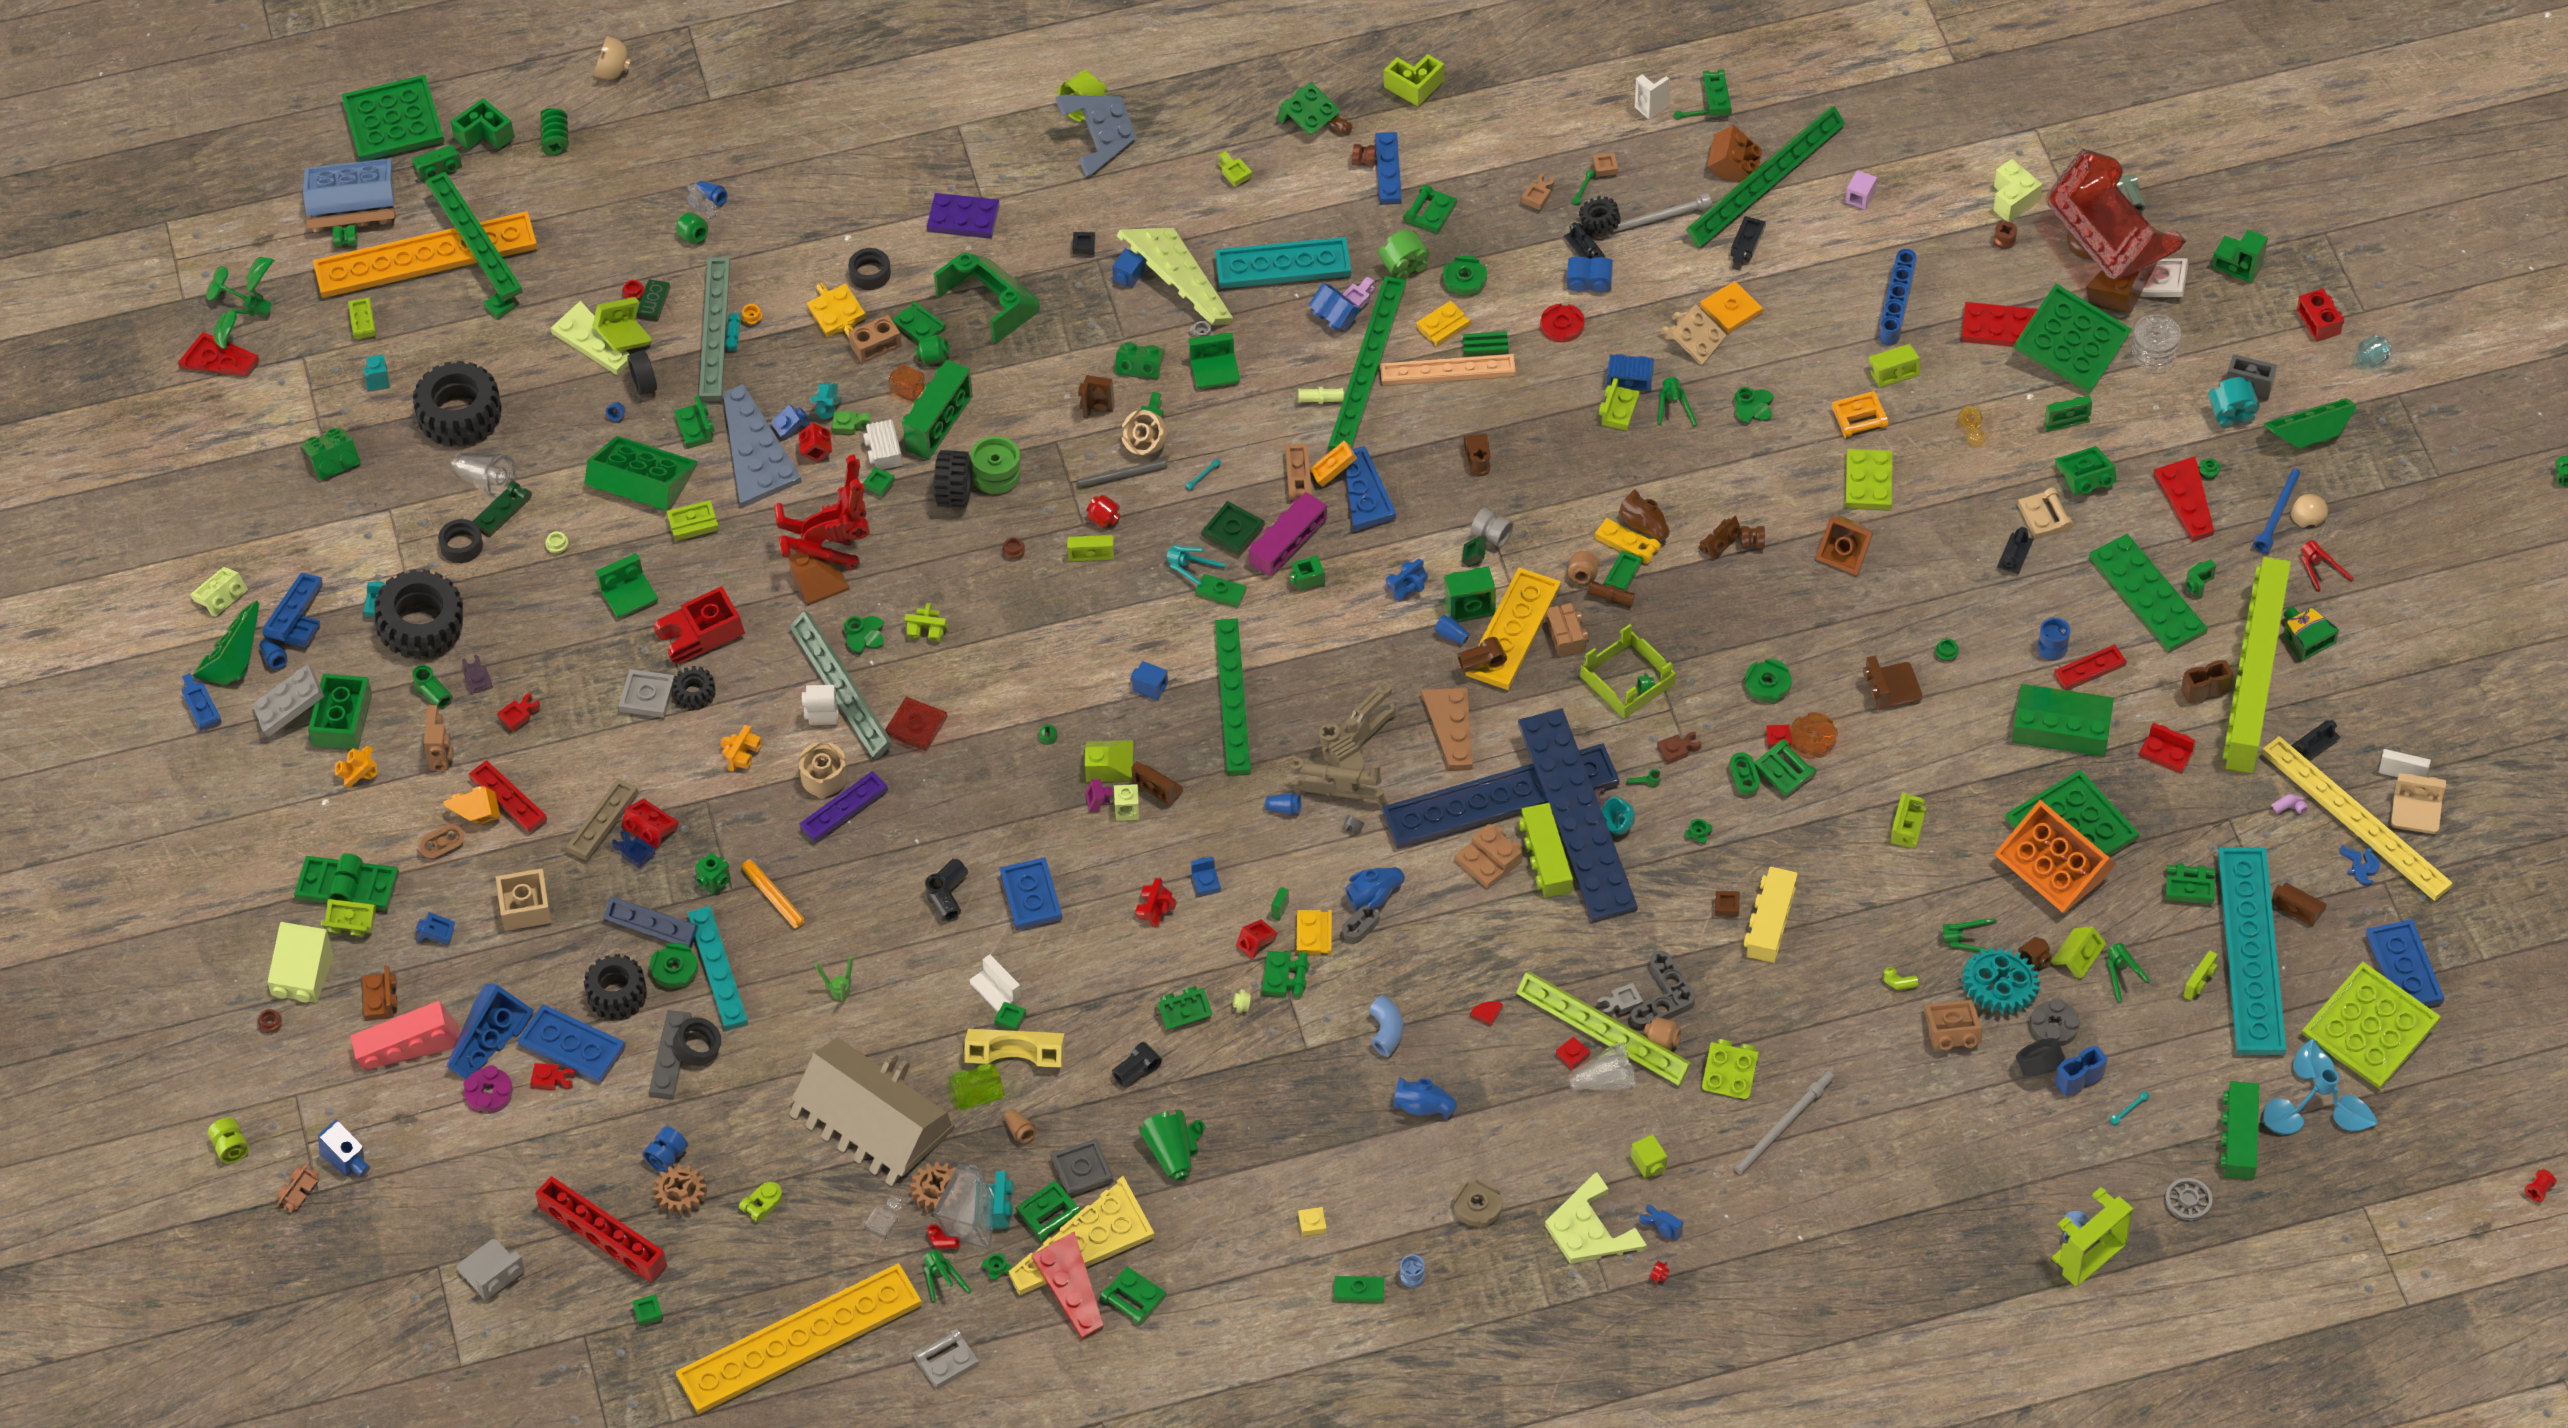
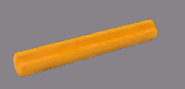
M748 859L746 862H743L742 870L788 922L796 929L805 923L804 917L753 860Z

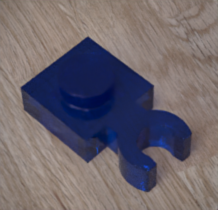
M625 831L620 832L621 838L624 841L612 840L613 847L621 851L622 857L639 869L655 854L654 847L639 837L632 841L629 834Z

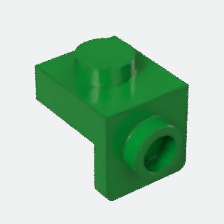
M2212 559L2199 562L2188 570L2186 587L2198 599L2203 597L2204 583L2214 579L2216 564Z

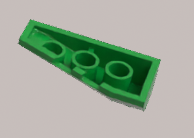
M257 600L240 611L227 628L228 632L214 644L216 649L210 656L206 655L192 675L195 679L227 685L233 680L239 681L245 675L244 669L250 659L260 604Z

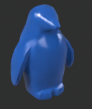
M1397 867L1360 871L1349 878V881L1352 883L1345 887L1347 899L1355 911L1367 904L1368 908H1377L1386 902L1390 893L1396 887L1400 888L1405 880V875Z
M1399 1077L1394 1097V1108L1402 1107L1403 1110L1415 1115L1441 1113L1444 1119L1447 1120L1456 1110L1457 1102L1446 1091L1433 1084L1430 1079L1422 1078L1417 1082H1408L1404 1078Z

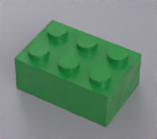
M323 673L320 687L324 697L315 703L308 728L312 746L340 749L354 748L358 750L372 697L369 678Z

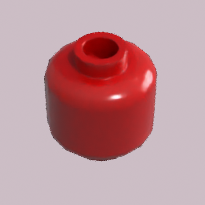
M1105 495L1095 496L1086 509L1088 519L1103 529L1109 527L1110 524L1115 526L1121 517L1118 513L1120 509L1119 504Z

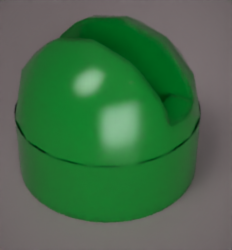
M1044 724L1039 730V740L1047 745L1056 742L1058 738L1056 728L1051 724ZM1047 731L1050 732V736H1045Z

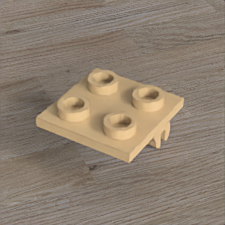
M1696 304L1688 312H1675L1673 314V320L1679 319L1677 326L1670 328L1664 326L1660 330V334H1667L1665 339L1676 340L1700 365L1707 360L1727 336Z

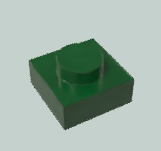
M1479 536L1465 543L1462 563L1469 567L1484 559L1487 540Z

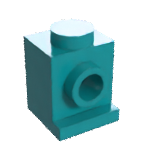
M384 354L366 357L367 366L363 367L368 392L390 388Z

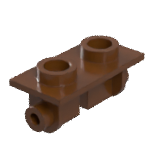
M1737 516L1731 519H1724L1713 530L1714 535L1709 534L1704 540L1700 541L1699 550L1702 553L1709 552L1712 561L1741 535Z

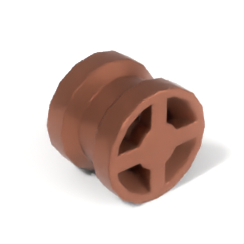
M2008 221L1998 223L1995 228V245L2001 249L2012 248L2016 243L2017 227Z

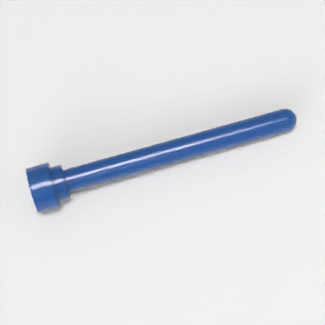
M2297 468L2291 471L2264 532L2256 536L2253 547L2260 553H2269L2274 544L2272 535L2300 475V470Z

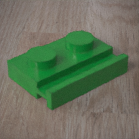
M915 301L912 302L909 308L906 307L892 319L897 329L918 345L920 339L939 335L942 330H946L944 322Z
M2090 395L2047 405L2046 423H2044L2046 431L2051 432L2089 423L2093 403Z

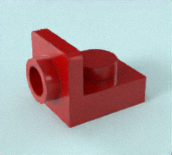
M1260 919L1242 927L1236 946L1247 956L1254 958L1259 947L1274 941L1278 933Z

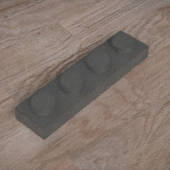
M667 1010L649 1089L650 1097L674 1099L682 1060L675 1053L673 1038L680 1025L687 1019L692 1018L691 1012ZM686 1032L684 1035V1040L686 1043L689 1032Z

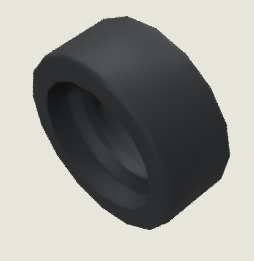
M864 248L855 252L849 259V276L851 282L856 287L863 290L879 289L889 281L891 275L890 261L883 251L877 248ZM866 263H877L883 267L881 271L873 275H863L857 272V269Z
M643 350L628 355L627 360L630 373L639 395L656 391V378L646 351Z
M457 519L450 521L439 532L438 540L441 553L447 560L453 563L470 562L478 557L482 551L483 540L480 528L470 520ZM459 534H468L474 537L473 542L463 548H453L447 544L452 537Z
M694 1017L687 1019L680 1025L673 1038V1048L676 1055L683 1062L694 1066L708 1064L714 1059L721 1046V1035L718 1028L704 1018ZM695 1031L703 1034L710 1043V1049L706 1052H697L691 1049L684 1040L685 1033Z
M2054 1038L2036 1041L2021 1049L2016 1055V1060L2023 1076L2033 1077L2057 1068L2065 1060V1055L2059 1041Z

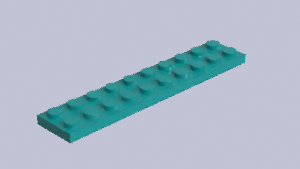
M2218 847L2217 854L2236 1055H2285L2286 1040L2266 847Z

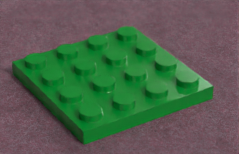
M426 75L341 94L360 162L445 142Z
M2055 283L2015 342L2013 348L2090 394L2129 336L2132 328Z
M2081 769L2005 815V820L2015 830L2038 801L2041 800L2108 857L2139 839L2138 831Z

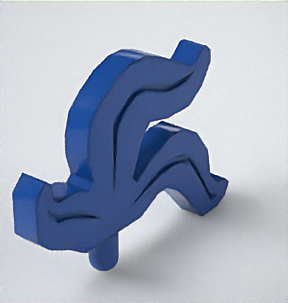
M2342 845L2340 848L2341 855L2353 861V869L2348 870L2347 873L2354 874L2355 878L2362 885H2371L2373 880H2369L2367 875H2375L2380 867V862L2372 853V848L2366 849L2364 857L2367 863L2361 865V853L2354 849H2347Z

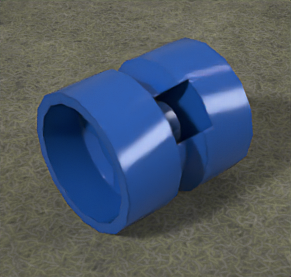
M2052 617L2046 619L2041 624L2038 652L2043 658L2056 661L2066 655L2070 637V626L2065 620Z
M664 1126L656 1135L655 1141H651L642 1154L644 1159L653 1168L666 1173L668 1167L675 1163V1158L680 1157L687 1149L688 1142L677 1130Z

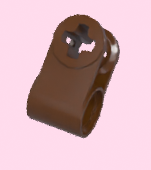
M1487 433L1465 435L1464 448L1471 473L1476 476L1487 475L1490 471V450Z

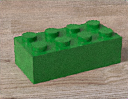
M947 359L941 367L937 368L932 381L926 384L923 394L915 400L912 410L902 420L901 425L904 432L903 440L905 441L906 451L930 460L973 397L969 368Z

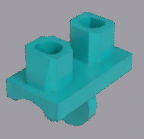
M819 383L817 394L811 396V402H818L815 410L816 414L822 419L831 418L835 412V405L842 403V396H837L838 384Z

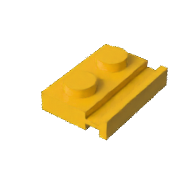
M1451 300L1416 322V328L1428 340L1433 341L1436 347L1471 326V319L1467 318L1465 313Z
M1297 910V955L1301 952L1308 955H1321V953L1331 955L1332 910H1328V912H1321V910Z

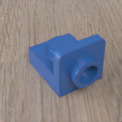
M1202 857L1191 861V876L1198 897L1220 893L1221 886L1215 870L1214 858Z
M428 912L424 920L420 919L415 929V932L418 933L416 941L421 943L424 938H428L447 946L452 936L455 921Z

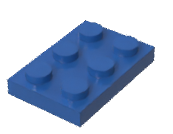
M1046 857L999 868L1016 930L1063 920Z

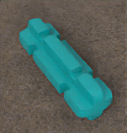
M730 313L728 317L727 339L725 341L727 351L735 352L738 348L739 325L741 324V315L739 313Z

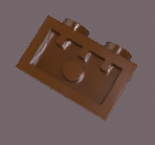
M1086 375L1084 383H1080L1078 396L1081 397L1080 409L1083 410V418L1088 419L1091 409L1100 412H1113L1115 401L1112 379Z
M1136 761L1131 767L1132 783L1138 784V787L1169 806L1183 792L1181 785L1148 765H1143Z

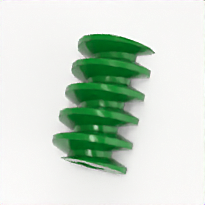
M547 108L540 112L541 149L545 154L553 156L560 154L569 145L568 115L564 110Z

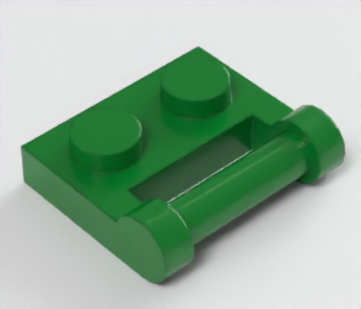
M1423 184L1410 210L1404 213L1403 220L1408 224L1439 234L1457 205V198L1435 191L1429 185ZM1425 200H1431L1422 217L1417 216Z
M1782 739L1755 761L1754 764L1756 769L1787 798L1802 784L1811 780L1816 775L1817 770L1802 760L1789 747L1790 744L1785 739ZM1783 753L1802 773L1798 774L1779 754Z
M1053 1181L1016 1206L1017 1214L1031 1228L1041 1242L1046 1240L1050 1233L1071 1220L1081 1211L1056 1181ZM1063 1206L1068 1209L1043 1227L1040 1225L1041 1221Z
M1126 1266L1111 1285L1102 1291L1099 1299L1120 1309L1132 1317L1133 1322L1140 1326L1167 1296L1166 1291ZM1119 1292L1142 1309H1136L1116 1294Z

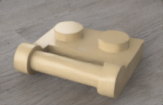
M2049 488L2044 493L2018 500V507L2035 539L2067 531L2074 525L2072 519L2066 515L2055 488ZM2044 503H2051L2059 522L2054 523Z

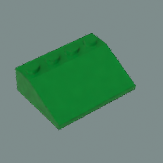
M615 436L587 460L584 484L592 486L596 490L611 492L618 497L624 496L633 499L637 503L652 505L659 510H667L678 499L697 467L698 461Z
M2021 684L2012 743L2105 757L2114 697Z

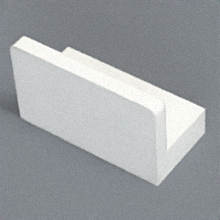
M1643 74L1636 78L1635 108L1648 119H1651L1669 106L1670 79L1666 76L1653 84Z
M2384 749L2379 773L2398 777L2399 773L2427 777L2431 760Z
M990 954L982 959L984 970L970 979V985L998 1012L1004 1001L1013 1004L1021 998L1020 985Z

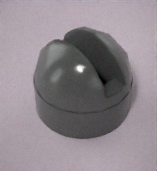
M1349 814L1344 821L1346 831L1353 827L1351 834L1358 833L1364 825V822Z

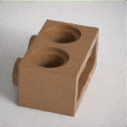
M889 315L877 318L848 332L850 346L862 364L902 347L900 332Z

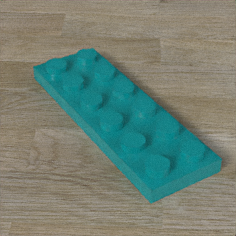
M1346 237L1215 249L1220 289L1351 276Z

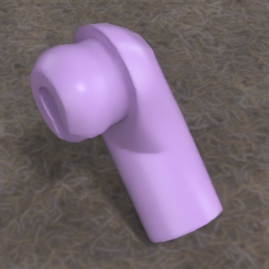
M2288 794L2271 804L2276 814L2281 813L2287 808L2296 809L2299 814L2306 812L2308 809L2306 800L2301 796Z

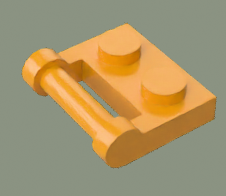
M1875 391L1832 402V409L1841 426L1844 438L1851 437L1853 433L1872 428L1888 427L1887 416ZM1874 415L1877 417L1876 419L1857 424H1849V422Z

